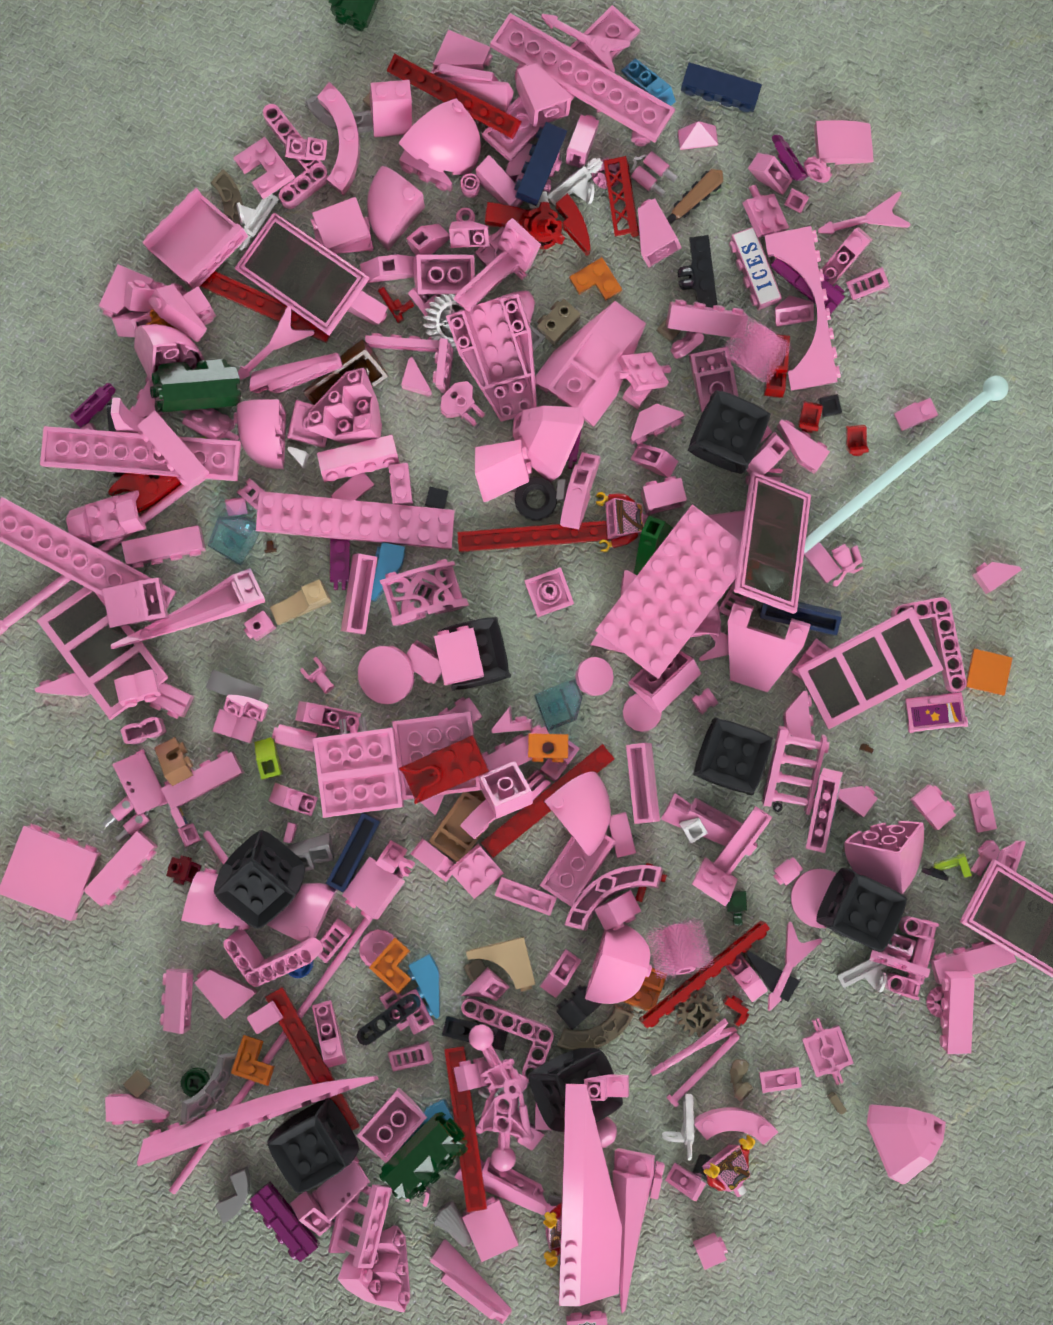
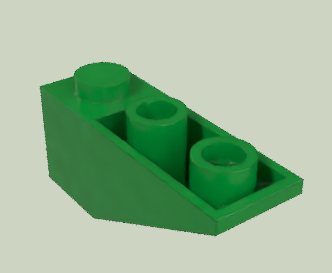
M648 516L640 535L634 568L635 575L639 574L672 531L673 527L665 521Z

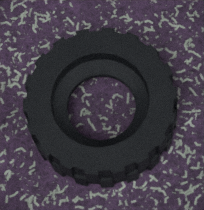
M537 476L529 478L528 483L517 487L515 505L520 515L532 521H541L544 518H548L554 512L557 505L555 487L549 480H545L543 477L538 478ZM537 489L544 493L546 500L542 507L532 508L528 505L526 497L531 490Z

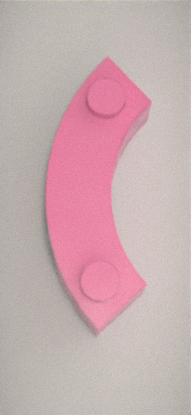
M740 1107L712 1109L694 1119L695 1127L706 1140L721 1132L740 1131L752 1135L764 1145L778 1133L777 1129L767 1119L758 1113Z

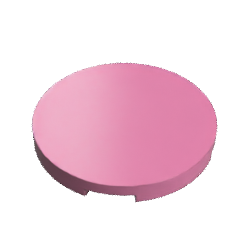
M378 646L369 650L362 657L358 666V680L362 690L370 699L381 704H393L404 699L414 685L415 679L411 665L412 662L403 651L394 646Z
M813 869L803 873L795 881L791 890L792 909L796 916L805 924L815 928H827L817 923L816 918L827 889L836 875L835 872L827 869Z

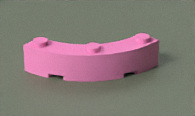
M328 82L317 98L336 123L339 135V152L335 166L327 181L330 186L345 196L355 178L359 164L360 137L348 103L342 94Z
M637 865L618 868L602 875L586 887L572 905L565 925L587 931L589 923L595 914L594 909L601 906L613 895L635 887L659 889L663 869L651 865Z

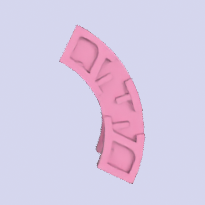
M447 559L437 561L436 564L397 574L392 572L386 574L385 579L380 580L392 615L391 621L393 626L404 625L425 618V613H428V615L435 613L437 615L469 606L467 598L462 597L453 566H455L454 561L448 562ZM440 571H443L444 577L440 575ZM415 576L411 582L406 579ZM421 579L427 580L439 588L433 594L432 605L430 606L423 597L412 595ZM401 583L402 588L395 589L397 593H404V595L394 597L390 585ZM441 592H443V594L441 595L443 601H440L438 599V595ZM410 600L418 601L420 603V607L415 608V602L410 603ZM402 601L401 615H399L396 602Z

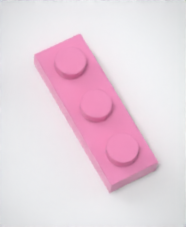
M501 877L495 893L497 897L549 916L557 899L556 896Z

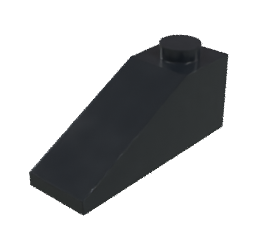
M748 950L745 952L747 958L767 989L773 993L783 971ZM789 976L780 998L782 1000L780 1002L783 999L787 1002L790 1000L800 982L799 980Z
M446 1016L442 1036L469 1042L468 1037L471 1029L476 1025L482 1024ZM489 1027L494 1035L493 1048L504 1051L508 1032Z

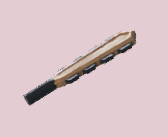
M715 169L706 171L701 176V180L696 181L691 186L692 190L686 191L682 196L683 199L673 205L672 213L666 218L671 225L675 220L682 217L686 218L690 214L691 209H696L700 206L701 201H706L711 196V192L719 190L723 183V171Z

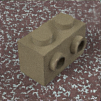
M565 299L561 302L556 301L550 308L552 311L547 316L544 314L537 322L539 324L537 330L553 346L579 321L581 316Z

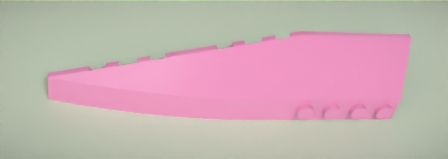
M367 1076L322 1082L256 1098L219 1112L216 1109L205 1112V1117L200 1119L196 1118L183 1125H180L179 1122L167 1126L168 1130L161 1132V1129L150 1132V1137L143 1139L137 1165L141 1166L379 1080L378 1076Z
M566 1084L559 1306H582L619 1294L622 1224L587 1085Z

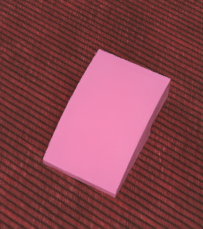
M845 120L816 121L814 133L817 159L821 158L824 163L835 162V165L873 162L871 126L869 123Z
M726 346L688 354L701 412L704 411L710 401V396L716 390L738 397L734 369L730 359L728 360L725 357L727 353Z

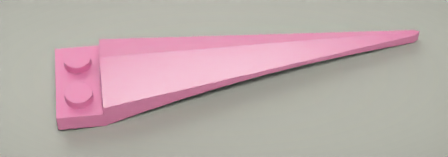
M251 568L231 575L206 593L172 612L167 618H162L111 644V649L245 612L247 608L264 603V596Z
M617 1148L615 1150L614 1170L612 1172L614 1198L622 1224L619 1286L621 1312L623 1313L627 1306L640 1231L654 1176L655 1155Z

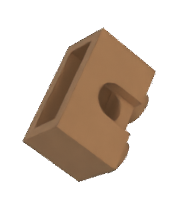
M176 737L154 747L163 774L172 786L193 776L191 770L193 764L190 758L186 757L188 750L183 742L179 743Z

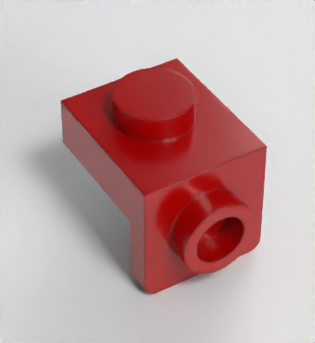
M807 401L803 402L798 422L799 428H802V431L807 433L818 432L823 405Z
M866 425L846 426V450L849 454L861 456L863 453L869 452Z
M726 995L723 1003L739 1013L733 1022L739 1027L740 1024H744L747 1021L749 1009L742 1005L743 1001L733 995L730 998Z

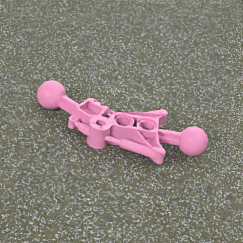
M476 1025L471 1029L468 1039L472 1047L481 1050L490 1067L481 1074V1077H487L484 1083H491L487 1087L490 1096L486 1100L476 1132L478 1134L486 1130L499 1132L498 1147L492 1152L491 1163L496 1170L501 1172L512 1169L516 1161L515 1152L510 1148V1136H517L527 1144L534 1139V1134L531 1132L527 1105H525L523 1091L527 1088L528 1082L523 1075L514 1069L513 1065L515 1062L513 1059L499 1060L492 1046L494 1039L493 1031L486 1025ZM504 1087V1090L494 1098L498 1088ZM518 1097H519V1101H520L519 1110H518Z

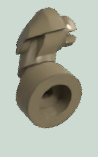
M744 1059L734 1060L729 1072L731 1074L730 1083H733L734 1097L740 1102L754 1088L749 1082H742L743 1076L749 1070V1063Z

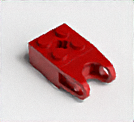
M124 473L112 485L108 494L113 497L127 491H139L136 506L138 513L155 505L182 483L177 477L160 476L158 479L153 478L154 475Z

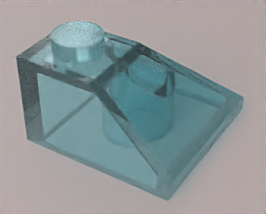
M219 516L208 547L241 566L257 541L260 532L256 531V523L247 517Z
M576 679L561 683L534 695L547 731L577 720L583 697Z

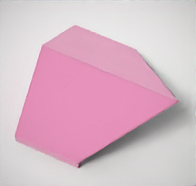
M487 967L461 996L491 998L497 1001L510 986Z

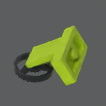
M964 853L934 863V866H931L930 869L922 868L921 872L948 881L949 876L943 870L960 865L964 878L972 876Z

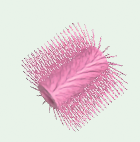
M750 321L744 333L743 330L740 333L741 337H738L727 354L726 359L728 358L730 361L732 359V362L734 361L733 364H736L737 367L750 375H755L757 378L759 376L761 380V377L763 379L767 371L769 373V367L773 363L772 358L774 356L776 358L784 343L782 338L780 339L779 335L775 334L777 332L771 331V329L762 324L758 325L756 322L754 324L753 321L752 323Z
M686 923L669 925L664 930H656L660 933L654 932L657 935H652L655 936V941L659 942L656 943L658 945L652 944L651 942L654 941H651L650 937L653 936L648 935L652 955H656L653 954L652 950H655V953L656 951L660 952L657 954L661 955L658 956L659 958L652 956L653 962L656 963L655 961H658L654 958L664 961L658 964L661 965L659 967L666 969L662 971V973L666 974L665 977H667L668 972L670 975L672 973L673 975L690 973L693 970H706L695 969L696 967L704 968L700 965L707 966L703 964L706 962L702 961L705 957L701 955L704 954L700 953L704 948L700 946L703 945L701 943V940H703L701 936L703 935L692 933L696 930L694 928L700 929L697 927L699 925L695 927L689 923L688 925Z

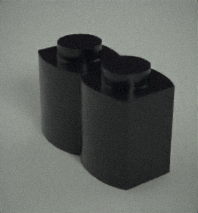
M581 985L577 986L571 992L573 996L570 999L564 998L557 1004L558 1009L556 1012L571 1030L576 1028L602 1004L585 999L586 985L583 987Z

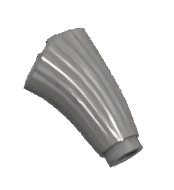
M450 1201L439 1208L434 1225L445 1229L462 1247L469 1245L472 1239L455 1203Z

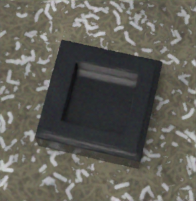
M838 394L818 399L819 404L823 405L822 418L842 413Z
M429 487L425 506L445 509L449 491Z

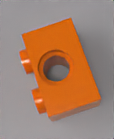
M529 733L528 758H532V762H544V758H552V762H564V759H568V734ZM545 743H551L554 746V750L552 753L546 754L543 752L542 746Z

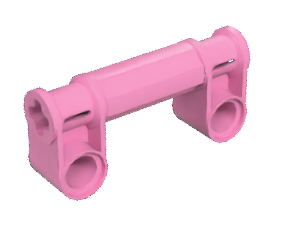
M911 916L901 918L898 925L899 929L903 933L917 937L911 963L915 964L916 961L924 963L928 968L935 943L936 928L940 924ZM909 921H912L913 928L908 931L906 925ZM909 972L907 977L889 973L887 974L885 988L919 1001L920 997H918L925 978ZM897 978L898 984L892 988L891 981Z

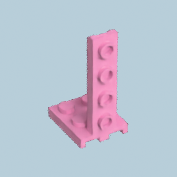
M512 218L507 222L497 245L503 252L455 295L454 300L469 312L517 266L526 272L531 267L541 244Z
M372 333L371 336L365 335V341L371 348L435 352L437 371L433 372V383H435L441 393H446L450 389L454 348L448 343V339L440 338L439 341L432 340V337H429L428 340H425L418 336L402 338V336L395 334L390 335V337H383L379 333Z
M755 806L716 860L712 862L706 857L703 859L692 885L726 906L730 901L738 880L731 873L772 817Z

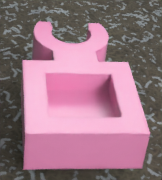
M655 1162L654 1176L649 1192L650 1198L657 1200L665 1167L663 1162Z

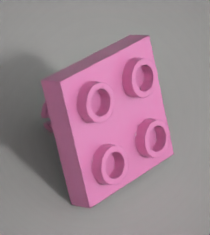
M561 567L524 580L537 618L574 605Z

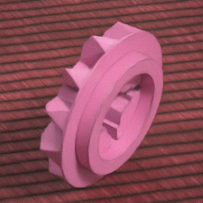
M813 156L805 160L804 169L813 180L826 183L832 176L831 168L821 158L817 159Z
M603 162L601 169L596 171V173H591L598 187L608 189L605 174L601 173L605 171ZM618 163L608 165L609 172L616 176L620 170V165ZM617 180L612 186V188L619 184Z
M942 986L933 988L926 999V1005L930 1013L939 1018L943 1016L941 1005L935 1003V1001L941 1000L944 996Z

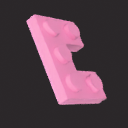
M265 137L233 158L244 174L260 164L265 169V174L251 182L262 199H265L295 178Z

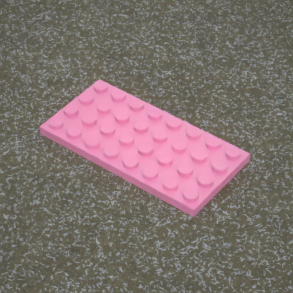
M692 504L595 631L658 679L735 580L741 541Z

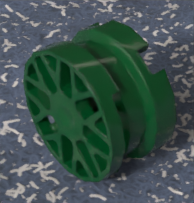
M200 1067L188 1070L180 1081L184 1093L189 1097L195 1096L208 1083L210 1076L205 1069Z

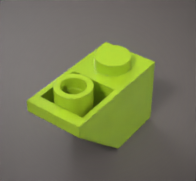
M270 737L255 741L256 761L261 779L265 780L283 775L275 740Z

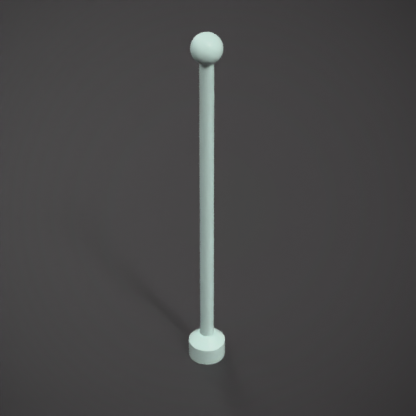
M1001 376L989 377L983 384V392L808 535L805 541L804 554L990 400L998 401L1003 399L1009 389L1007 381ZM794 548L790 550V555H791L792 562H793ZM783 557L778 560V562L785 564ZM760 563L758 564V569L752 570L755 580L769 594H772L783 585L784 573Z

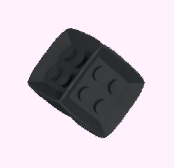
M716 390L710 396V401L698 421L688 451L696 457L722 469L742 474L748 469V465L760 445L771 414L740 397Z
M498 617L476 619L438 630V632L449 630V633L456 632L457 628L462 626L474 628L484 677L451 684L452 691L478 687L511 678Z
M717 717L713 718L700 748L693 776L733 791L754 795L771 751L773 737L738 723L722 720Z
M259 830L239 846L221 867L215 882L214 894L226 908L254 928L260 929L280 914L295 898L302 885L305 866L301 859L270 833Z
M841 868L827 889L819 907L816 921L830 930L859 942L874 951L883 952L891 941L901 920L907 898L871 878L859 875L853 870Z
M578 1048L566 1052L537 1067L528 1075L529 1084L539 1111L551 1130L564 1132L566 1084H584V1079L614 1075L612 1067L602 1050L598 1048ZM607 1097L605 1101H591L596 1123L617 1111L623 1105V1098Z
M330 1098L318 1101L289 1118L274 1130L267 1142L269 1151L278 1168L292 1189L297 1193L308 1191L337 1175L352 1163L359 1152V1145L355 1134L337 1105Z

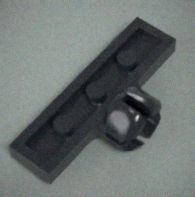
M709 235L689 237L691 265L678 269V278L689 276V279L678 281L679 286L682 290H695L697 302L706 304V307L713 308V305H717Z

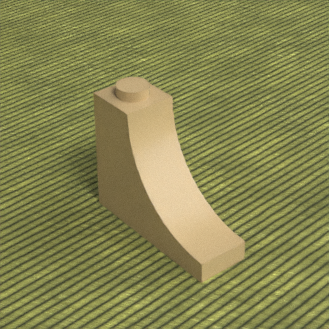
M319 579L302 586L296 594L271 606L270 609L277 625H281L332 603L325 585Z
M524 936L466 951L468 960L485 959L501 966L512 978L516 989L520 988L521 991L532 989V985H535Z

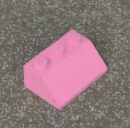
M416 255L413 258V277L417 295L457 294L475 277L474 255Z
M679 651L658 679L643 668L628 684L647 705L661 713L701 675V672L692 657Z
M168 969L163 974V985H166L165 993L162 994L161 1000L162 1005H164V1013L161 1014L160 1018L163 1031L184 1034L190 1030L193 969Z
M398 1088L360 1130L357 1137L387 1163L427 1117L417 1104Z

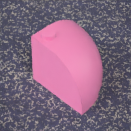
M457 98L442 103L427 112L406 132L399 142L416 160L421 158L429 163L428 167L439 172L444 170L450 171L452 175L471 173L478 162L481 149L480 135L475 121Z
M381 166L369 188L367 211L370 225L376 238L389 251L424 210L425 204L423 193L397 172L388 167Z
M158 324L141 325L136 328L134 349L150 383H153L152 373H155L161 364L186 362L190 368L195 369L197 367L196 364L204 360L201 351L194 341L175 328Z
M263 399L238 403L237 412H234V424H237L240 442L247 455L261 466L271 469H284L286 411L279 400Z
M587 772L566 783L547 798L545 803L585 853L590 856L605 837L607 827L610 824L611 808L609 794L603 781L596 772Z
M898 821V825L886 826L885 822L870 826V830L863 833L861 831L856 832L844 842L845 854L850 866L857 874L871 878L903 894L913 881L921 861L924 845V823Z
M205 868V871H198L190 886L181 921L201 925L219 923L218 927L227 929L238 927L240 930L250 929V925L226 908L215 896L214 886L218 876L216 874L217 870Z
M325 883L302 884L292 902L267 925L300 942L309 938H316L337 893V889Z
M624 924L625 926L615 931L613 928L604 930L585 995L586 1000L602 1004L625 1001L638 992L645 976L649 977L652 965H649L650 949L645 939L633 928Z

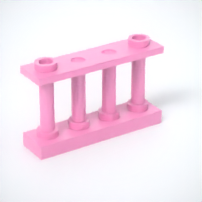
M779 726L762 798L764 806L771 807L772 801L776 802L778 800L805 806V813L810 815L811 810L814 809L816 799L814 795L823 756L829 749V742L825 735H821L820 742L791 736L788 733L787 727ZM794 744L818 749L816 760L786 755L784 752L785 745ZM784 763H790L814 769L810 780L782 774L779 771L780 766ZM781 781L809 787L807 798L778 793V790H775L776 783Z
M367 1185L361 1191L369 1195L367 1207L358 1203L359 1193L336 1216L328 1249L329 1253H346L347 1251L355 1256L353 1266L357 1268H373L392 1191L390 1186L372 1185L370 1187ZM355 1212L364 1215L362 1227L353 1223ZM351 1231L360 1236L357 1247L348 1243Z

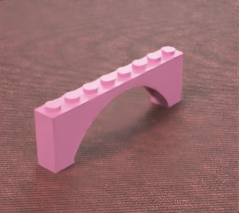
M811 226L764 235L768 257L774 256L784 261L803 277L811 289L817 307V327L812 344L801 362L793 370L788 371L791 391L837 383V378L841 376L839 366H835L834 359L837 358L836 347H832L830 340L834 339L832 327L828 328L827 320H831L829 308H825L824 301L828 300L826 288L822 289L821 287L824 275L823 270L818 269L817 262H820L821 258L819 250H815L814 245L815 242H818L816 230L812 231Z

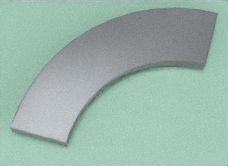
M319 94L305 101L308 109L319 121L338 130L330 113L319 103L317 98ZM371 109L364 112H352L359 133L373 131Z
M236 1052L218 1055L215 1070L208 1083L195 1096L182 1101V1122L186 1123L198 1118L206 1112L205 1110L213 1102L216 1103L225 1091L224 1087L229 1078L233 1076L231 1070L237 1055Z

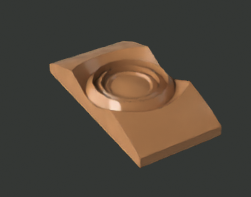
M482 790L463 792L428 841L456 862L472 849L481 836L480 834L477 838L473 839L461 827V824L486 800Z

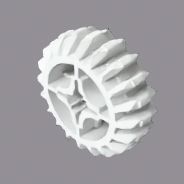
M442 294L440 297L434 298L435 302L429 303L430 309H425L428 315L423 317L427 320V323L423 326L428 328L425 333L431 335L432 340L440 341V338L448 339V343L451 346H456L446 316L455 312L452 306L456 311L464 308L454 300V294ZM440 326L442 327L443 331H445V335L442 333Z

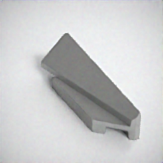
M330 833L287 846L301 859L305 866V871L315 869L316 862L334 861Z

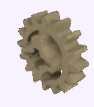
M696 993L694 998L690 996L688 1001L683 1002V1006L678 1005L681 1013H677L676 1016L682 1018L678 1021V1024H684V1032L689 1029L691 1036L696 1032L697 1036L700 1037L701 1032L706 1034L709 1028H713V1023H719L715 1019V1017L720 1016L719 1012H715L718 1005H712L714 1001L712 998L707 1000L706 994L701 998L699 993ZM702 1002L706 1003L710 1010H704ZM690 1004H694L690 1010H686ZM699 1008V1011L703 1015H701L697 1021V1018L693 1016V1014H696ZM686 1019L694 1021L695 1027L690 1026ZM707 1019H710V1021L708 1022V1024L705 1025V1026H703V1023H704Z

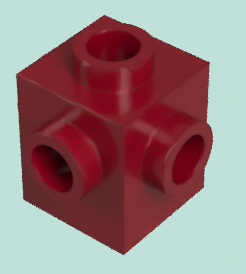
M182 855L180 859L172 857L166 876L172 878L173 883L184 885L185 882L192 883L202 865L192 862L190 857Z

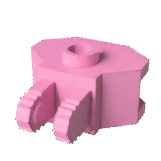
M468 381L454 383L441 398V413L446 418H464L472 426H475L477 423L474 418L468 415V412L472 409L479 417L483 418L485 416L484 412L475 405L473 386Z

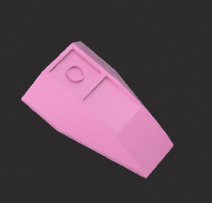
M519 293L505 295L476 304L469 312L462 309L447 315L446 318L458 353L500 421L513 419L523 410L537 407L532 334Z
M614 301L554 350L535 376L536 386L545 393L549 391L570 407L583 408L584 421L594 427L616 398L623 379L617 380L615 377L616 371H623L618 360L622 355L634 354L646 323Z

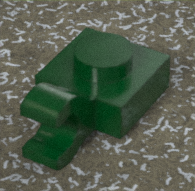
M733 891L730 901L726 905L727 912L733 911V925H743L741 911H747L746 891Z

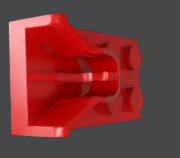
M474 735L399 768L403 772L413 794L414 804L489 772Z

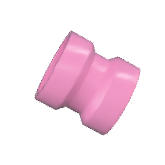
M469 173L462 177L461 190L464 196L474 198L479 194L480 181L475 174Z
M709 688L703 690L701 695L691 698L701 714L707 712L709 707H714L718 704L717 699Z

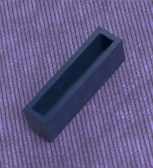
M689 62L681 91L689 96H700L706 101L720 102L725 107H737L740 111L748 113L754 112L762 84Z
M548 122L545 123L544 128L539 127L536 138L539 140L537 145L532 144L528 154L532 157L529 162L525 161L521 171L524 173L522 180L518 179L514 190L517 191L515 198L537 207L567 130Z
M763 602L760 609L761 619L790 625L793 618L811 624L810 630L836 636L842 619L841 611L798 602L797 612L793 614Z
M365 812L361 814L326 882L327 885L343 893L345 892L382 821Z

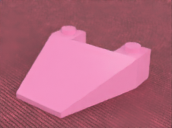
M735 600L728 619L730 680L768 692L803 648L811 624L792 618L784 638L748 626L754 606Z

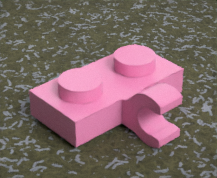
M390 841L378 858L376 865L392 874L399 867L401 874L408 877L411 871L406 866L412 869L415 863L404 858L407 849Z

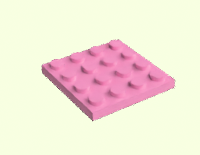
M471 711L393 721L398 768L474 735ZM399 770L403 800L414 799L403 772ZM479 776L435 796L482 790Z

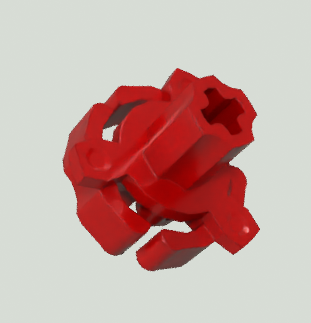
M540 202L539 207L531 208L524 213L525 217H531L534 213H538L530 220L529 230L527 226L529 219H521L520 226L537 241L546 242L540 246V249H549L555 243L563 244L565 237L561 234L562 222L555 220L558 217V213L550 208L549 202Z

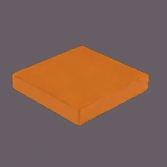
M973 649L966 687L1004 696L1013 657Z

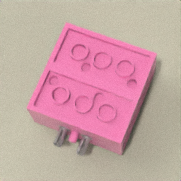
M362 716V718L359 717L360 732H357V726L354 725L350 726V733L347 734L346 720L343 719L342 725L341 719L339 720L341 735L313 738L323 818L404 807L393 728L367 731L366 719Z

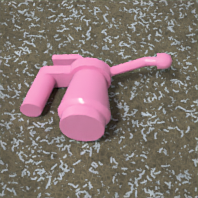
M842 544L831 550L833 558L842 568V575L839 580L833 582V586L836 587L841 583L846 573L854 574L862 570L863 566L855 569V567L862 563L863 560L858 545L849 549L846 544Z

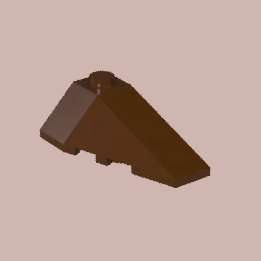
M364 339L340 356L343 368L318 377L303 391L304 395L313 405L347 371L364 368L372 388L388 377L375 352Z

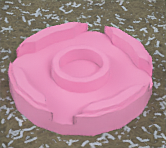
M591 657L582 661L575 675L576 683L580 690L590 696L603 695L609 691L614 679L609 663L598 657Z
M638 694L628 698L624 704V721L627 726L635 731H649L656 727L661 719L662 712L659 713L647 705Z
M377 929L370 931L363 937L360 942L359 951L361 959L367 966L370 967L395 938L393 934L386 930Z

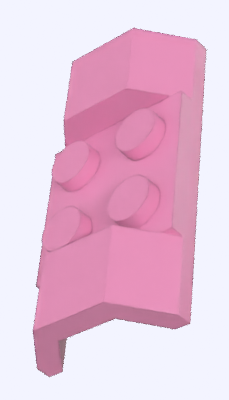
M139 491L116 495L70 510L66 518L68 532L92 545L146 529V525L138 516L136 506Z

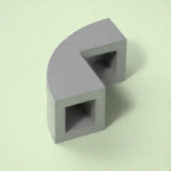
M212 670L206 685L207 689L226 696L239 695L258 701L263 691V688Z
M248 1167L231 1174L230 1178L236 1193L219 1200L215 1205L223 1224L232 1219L246 1202L250 1191Z

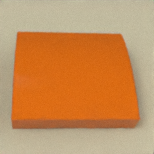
M652 968L649 977L645 976L638 992L622 1002L649 1011L657 1004L666 974Z

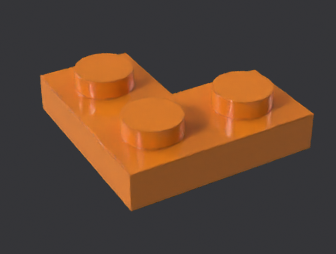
M602 257L569 277L579 295L595 285L605 301L622 291L621 286Z
M394 938L371 964L369 969L397 994H400L412 980L411 977L398 967L410 950L397 938Z
M243 1035L231 1074L269 1086L275 1066L258 1061L264 1041Z

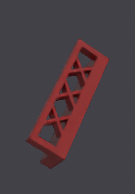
M627 157L603 160L615 237L631 234L632 237L640 236ZM619 163L620 170L615 176L609 172L608 165ZM616 180L623 184L619 194L612 191V186ZM619 199L626 204L621 213L615 209V204ZM622 218L628 221V229L618 230L617 224Z

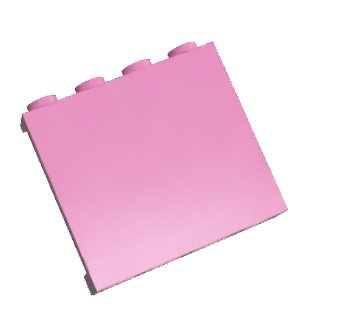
M195 188L159 223L152 233L146 236L142 243L157 259L193 290L200 286L239 247L248 235L243 227L230 220Z
M38 825L23 826L0 884V895L69 921L76 920L78 915L76 911L84 893L83 890L86 888L98 856H101V853L96 852V847L87 844L85 847L78 845L79 841L67 838L65 840L59 838V833L53 831L43 832L41 831L42 827Z

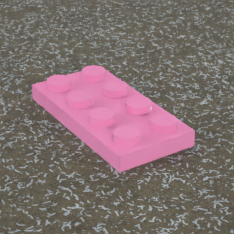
M605 834L599 847L588 856L576 840L571 837L540 886L572 907L588 886L616 841Z

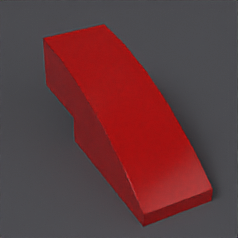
M567 193L556 202L555 209L565 219L562 223V229L588 256L590 255L591 247L587 227L581 212Z
M487 202L485 225L504 227L505 229L507 222L512 218L519 225L521 219H529L527 225L529 230L530 220L538 213H534L531 217H525L524 213L528 211L526 209Z
M778 336L780 339L782 338L783 343L785 341L787 347L790 345V336ZM789 347L784 351L786 355L776 363L777 367L775 370L771 368V373L767 374L769 379L767 382L765 381L764 396L783 398L786 389L789 353L787 351Z

